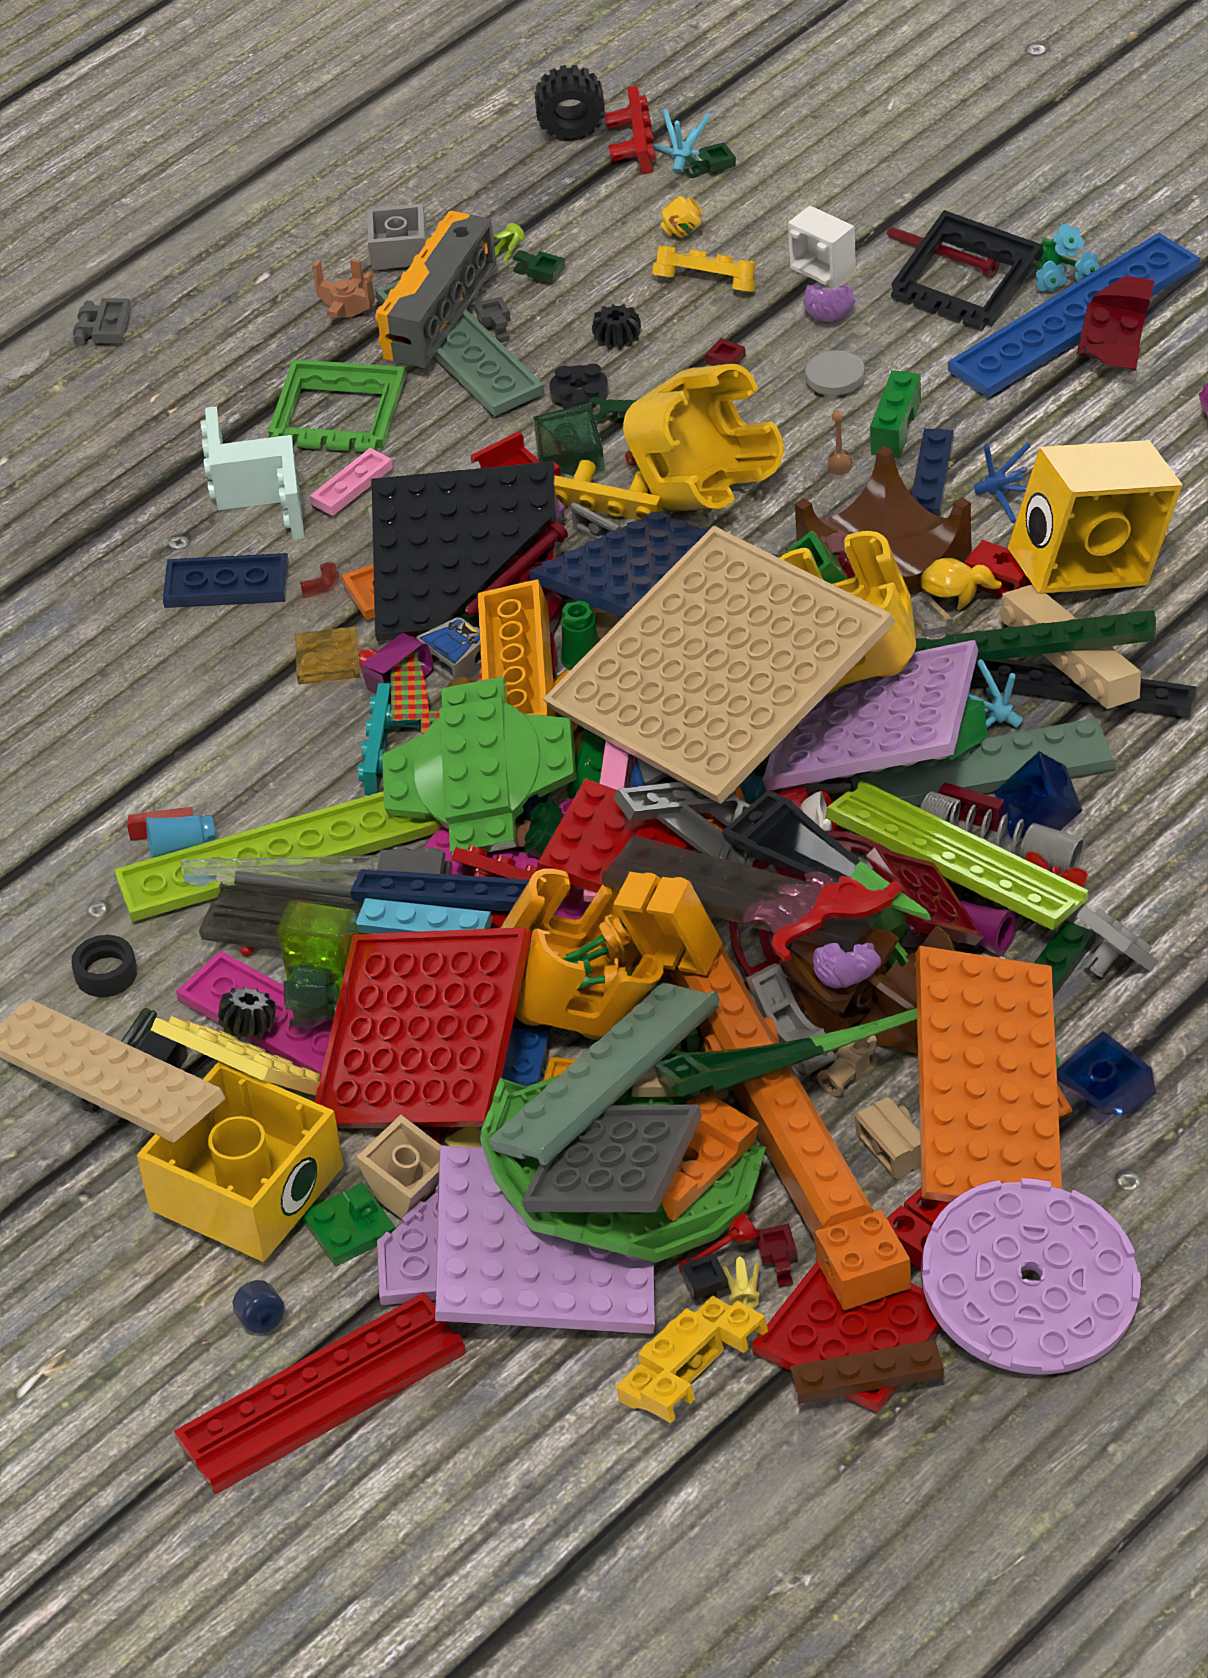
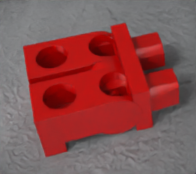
M922 1187L904 1202V1207L900 1205L887 1217L909 1256L910 1262L919 1270H921L923 1249L931 1227L939 1214L951 1203L922 1198Z

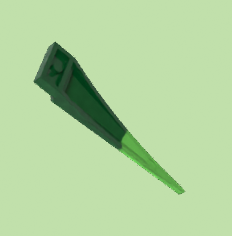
M917 1008L867 1024L809 1038L748 1048L684 1053L657 1063L654 1067L657 1078L679 1096L692 1097L704 1091L706 1096L710 1097L916 1020Z

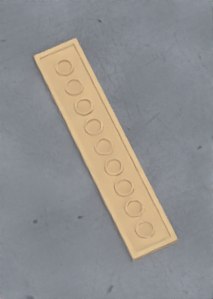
M31 999L20 1004L13 1014L0 1023V1058L173 1143L226 1099L221 1088Z

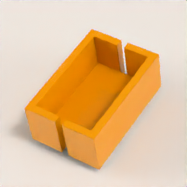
M629 872L613 905L642 957L645 954L661 957L663 969L674 970L686 947L678 969L682 972L707 976L722 945V941L690 881L681 877L660 878L653 873Z

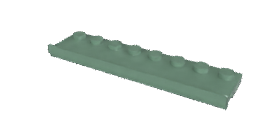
M1098 718L986 738L951 761L923 760L910 766L898 765L888 767L879 772L867 771L857 773L848 777V781L851 784L852 792L857 789L858 783L863 780L897 798L920 807L925 796L931 791L939 793V789L944 782L986 795L1114 771L1115 759L1112 757Z
M662 983L657 986L650 995L640 1004L636 1005L630 1013L615 1024L610 1031L594 1043L574 1063L570 1064L561 1075L549 1083L541 1093L531 1102L527 1103L521 1111L489 1138L492 1151L520 1159L532 1156L538 1158L541 1165H547L719 1007L720 999L718 992L712 991L709 994L669 983Z

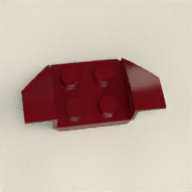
M1125 276L1094 295L1086 308L1076 355L1100 360L1106 366L1136 371L1144 320L1155 280Z

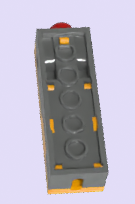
M449 211L445 218L438 223L435 232L426 240L423 249L419 254L415 255L413 263L407 271L403 272L398 284L394 289H391L386 301L376 311L375 320L379 327V345L382 348L383 359L423 368L427 366L496 266L491 219Z

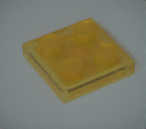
M356 627L295 633L298 685L360 678Z

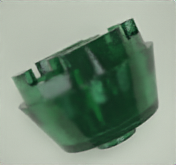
M301 962L299 966L287 967L288 974H291V980L284 981L285 1009L293 1011L294 1019H290V1026L293 1028L304 1027L305 1030H309L334 1019L340 989L339 985L335 984L332 971Z

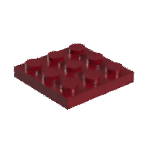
M876 847L866 855L874 872L889 883H892L894 880L897 881L903 888L902 893L928 911L931 920H925L903 912L906 916L905 923L912 931L930 934L935 926L938 925L949 934L950 939L954 942H962L974 946L984 937L935 863Z

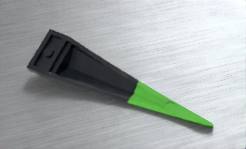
M769 789L722 831L728 843L747 851L750 857L825 884L837 883L841 876L856 879L867 889L873 891L883 890L890 884L831 837L791 800ZM902 892L892 900L893 904L889 906L922 919L931 920L926 909Z

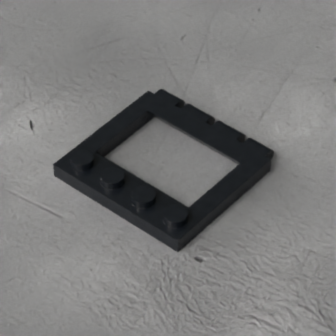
M943 210L891 283L893 289L891 298L909 305L913 302L914 307L934 314L938 311L939 316L958 323L963 319L964 325L982 331L986 325L993 326L1044 253L1043 245ZM943 242L1012 266L984 307L915 283Z

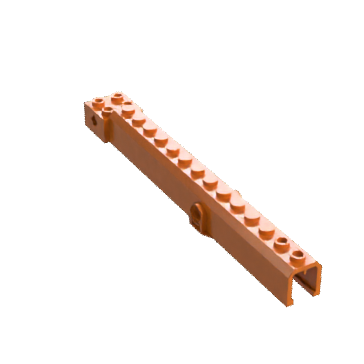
M721 945L707 976L682 972L678 969L686 951L685 947L675 969H668L675 985L709 994L712 991H717L720 999L719 1007L699 1024L704 1041V1052L779 1043L778 1032L770 1016L763 1018L723 946ZM790 1066L731 1088L745 1115L759 1123L757 1136L761 1144L766 1147V1153L815 1239L816 1261L843 1310L910 1289L911 1270L909 1256L882 1209L873 1212L870 1203L793 1068Z

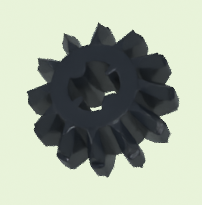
M625 303L620 306L612 304L611 307L602 306L601 311L594 313L592 334H594V339L598 341L600 346L606 345L608 349L613 347L621 349L622 346L630 347L633 341L639 340L641 320L634 307L626 308Z
M246 986L242 990L231 988L230 992L224 993L220 1000L218 1024L224 1027V1032L234 1033L236 1038L244 1036L248 1040L252 1036L263 1038L264 1033L271 1032V1028L274 1025L275 1001L270 999L268 993H259L258 988L254 990L248 989Z

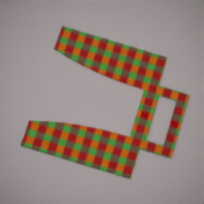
M413 651L391 668L392 721L421 720L422 735L429 729L430 722H434L440 715L439 711H429L423 671L415 651ZM482 664L479 672L478 681L482 680Z

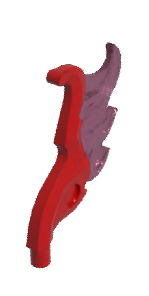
M810 872L805 874L806 881L813 882L812 884H786L778 887V892L786 894V896L774 901L763 900L754 903L745 911L743 922L746 926L752 920L766 922L774 934L772 938L774 951L783 961L789 962L792 957L786 946L793 939L822 928L827 918H861L878 913L893 904L892 900L903 891V888L894 880L883 890L873 891L867 889L856 879L847 876L839 877V882L834 883L832 878L826 873Z

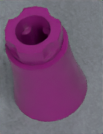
M960 901L984 936L976 945L998 956L1004 955L1011 946L1017 926L1015 912Z

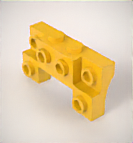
M714 1296L709 1298L696 1312L686 1308L675 1319H672L653 1340L643 1346L642 1350L638 1353L640 1364L615 1386L619 1401L632 1409L639 1408L650 1411L667 1422L672 1423L676 1419L673 1406L681 1399L689 1404L695 1400L692 1384L690 1383L724 1352L722 1341L745 1353L749 1349L746 1337L751 1332L756 1331L761 1335L768 1332L765 1316L739 1301H736L731 1306Z

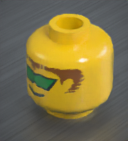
M678 196L662 209L661 216L664 221L660 224L669 236L675 234L679 238H685L701 225L703 211L692 197Z

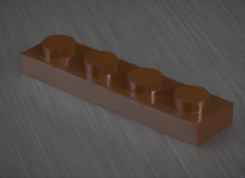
M935 1339L790 1366L798 1404L944 1377V1368Z

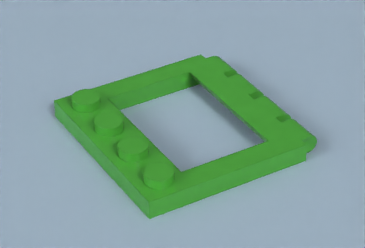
M292 359L268 431L269 438L291 435L293 447L295 442H297V447L301 449L322 450L323 445L326 444V450L350 452L352 446H354L355 452L364 453L369 448L375 451L378 448H384L406 378L405 367ZM301 389L382 394L370 433L289 427Z

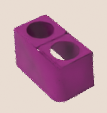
M404 633L397 636L360 665L367 690L376 693L378 683L391 684V668L413 651H415L424 677L427 676L433 668L429 646Z

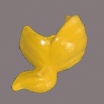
M954 558L935 560L932 565L926 568L921 576V588L926 592L939 597L958 596V606L956 608L958 611L965 608L972 601L976 593L977 584L988 589H998L1001 587V582L994 578L990 569L985 565L979 564L970 568L965 563Z

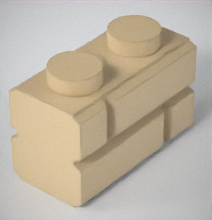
M886 1097L876 1102L873 1107L868 1106L857 1112L855 1116L856 1135L894 1178L898 1180L911 1173L912 1169L917 1170L921 1167L920 1128L918 1129L912 1123L911 1115L905 1106L901 1105L898 1107L891 1098Z

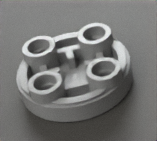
M841 350L822 352L811 358L806 365L807 384L814 391L823 394L826 400H838L841 395L864 386V364L853 353Z

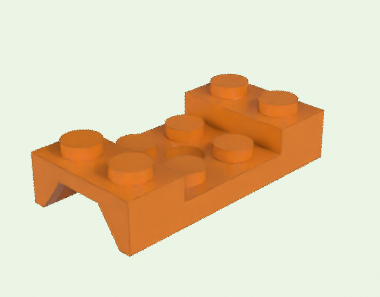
M704 1091L693 1096L685 1104H699L703 1115L683 1155L694 1160L686 1162L681 1160L661 1201L667 1217L672 1221H675L756 1142L758 1122L714 1096L707 1097Z

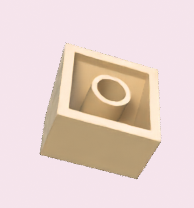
M399 1115L356 1156L355 1161L376 1199L399 1218L404 1217L420 1201L425 1202L436 1191L435 1187L438 1186L440 1144L402 1115Z

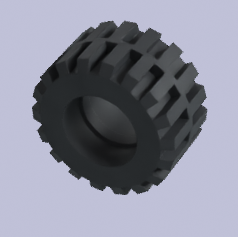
M566 65L560 66L559 70L555 68L549 70L550 75L544 74L541 77V82L537 83L535 92L536 116L542 130L546 129V133L550 136L555 134L556 139L562 140L564 137L568 141H573L575 137H578L579 140L583 139L587 133L589 135L595 132L594 127L599 128L602 124L601 119H604L605 116L604 96L600 80L597 81V76L594 73L589 74V69L583 67L580 70L577 65H572L571 68H566ZM565 100L580 101V103L574 106L559 105V103Z

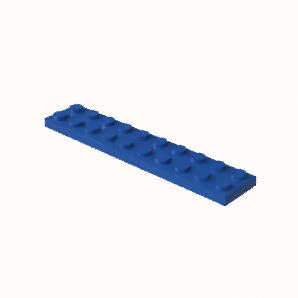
M1157 233L949 360L948 371L989 398L1079 342L1087 305L1098 292L1125 276L1155 280L1152 297L1200 267V257L1161 233Z

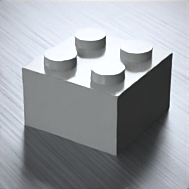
M423 203L367 209L368 247L372 270L410 267L415 255L420 253L427 240Z

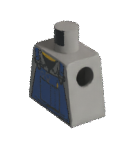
M455 618L416 637L417 640L429 646L433 660L432 670L448 682L458 677L471 678L481 668L479 625L473 627L464 619Z

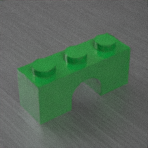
M891 371L870 425L871 455H876V451L886 446L894 451V458L901 457L907 441L908 420H915L921 404V374Z

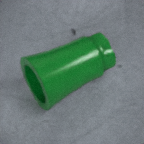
M580 600L574 603H567L562 609V649L560 660L563 666L569 670L599 642L595 615L590 608V604Z

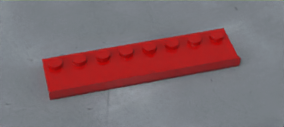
M423 1292L174 1430L175 1438L208 1482L214 1494H218L466 1354L465 1345L462 1337L459 1334H455L447 1321H435V1304Z

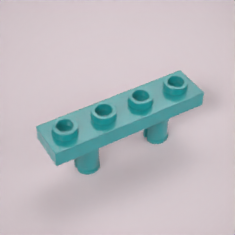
M378 683L376 696L370 697V715H372V718H367L366 737L369 738L368 740H363L362 759H365L364 763L359 762L358 781L364 782L365 795L378 793L380 777L383 774L382 754L385 753L388 730H391V727H420V720L392 721L390 683Z

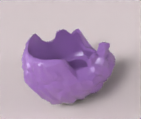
M815 284L807 285L803 299L807 312L814 319L825 323L836 322L844 318L854 308L856 301L849 285H841L839 288L832 290H822V286L819 284L817 286Z
M831 943L816 948L813 954L814 971L822 983L828 987L839 989L867 979L880 967L881 958L874 950L872 943L854 945V951L849 947L841 949L838 943Z

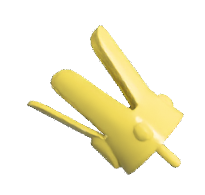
M738 1257L736 1259V1279L731 1278L727 1267H722L731 1291L729 1296L731 1306L736 1301H739L753 1309L759 1304V1292L756 1289L760 1262L755 1263L753 1275L748 1282L745 1261L742 1257Z

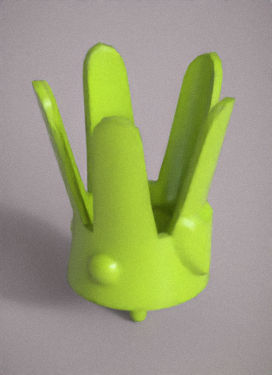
M510 223L502 232L493 236L494 241L501 239L494 247L495 256L508 247V251L503 259L506 263L515 247L524 241L525 234L519 225Z

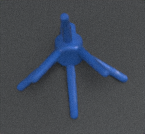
M1025 443L997 472L994 470L990 447L985 445L984 452L989 474L985 476V481L974 484L975 493L981 495L989 492L991 495H997L1010 521L1015 523L1016 517L1002 492L1014 491L1025 493L1027 486L1010 485V483L1023 480L1024 476L1022 474L1027 471V468L1021 467L1008 474L1005 473L1031 445L1030 443Z

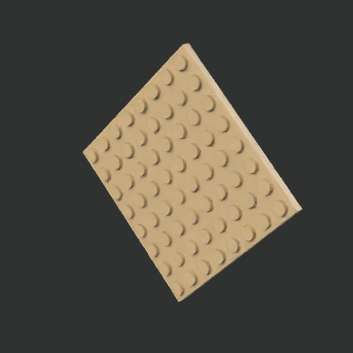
M713 526L543 698V701L547 703L549 709L566 718H570L574 723L721 804L896 622L891 613Z

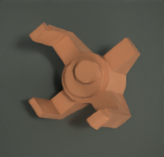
M351 258V280L342 279L337 282L323 279L320 260H316L312 265L317 296L330 306L327 310V316L334 318L353 317L370 309L375 303L372 284L374 277L368 271L363 277L361 260Z

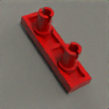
M638 85L627 88L629 98L627 107L608 113L605 112L604 117L608 130L629 124L633 126L634 137H632V140L608 145L612 162L637 157L642 173L647 174L654 172L652 161L657 160L653 146L654 138L651 130L652 124L648 112L646 95L641 96Z
M471 845L468 846L467 850L455 847L451 858L462 866L473 869L472 871L475 872L474 876L530 880L537 871V867L528 864L525 869L516 867L515 860L502 855H498L496 860L486 857L487 851ZM570 884V889L564 900L579 904L583 891Z

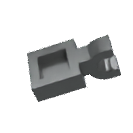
M502 296L474 303L475 313L484 327L492 326L495 337L500 343L509 341L506 326H508L507 322L511 321V317Z

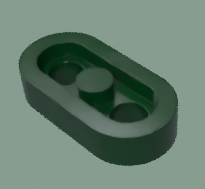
M540 802L530 814L531 823L524 838L526 841L525 850L536 858L542 856L560 824L562 809L554 802Z

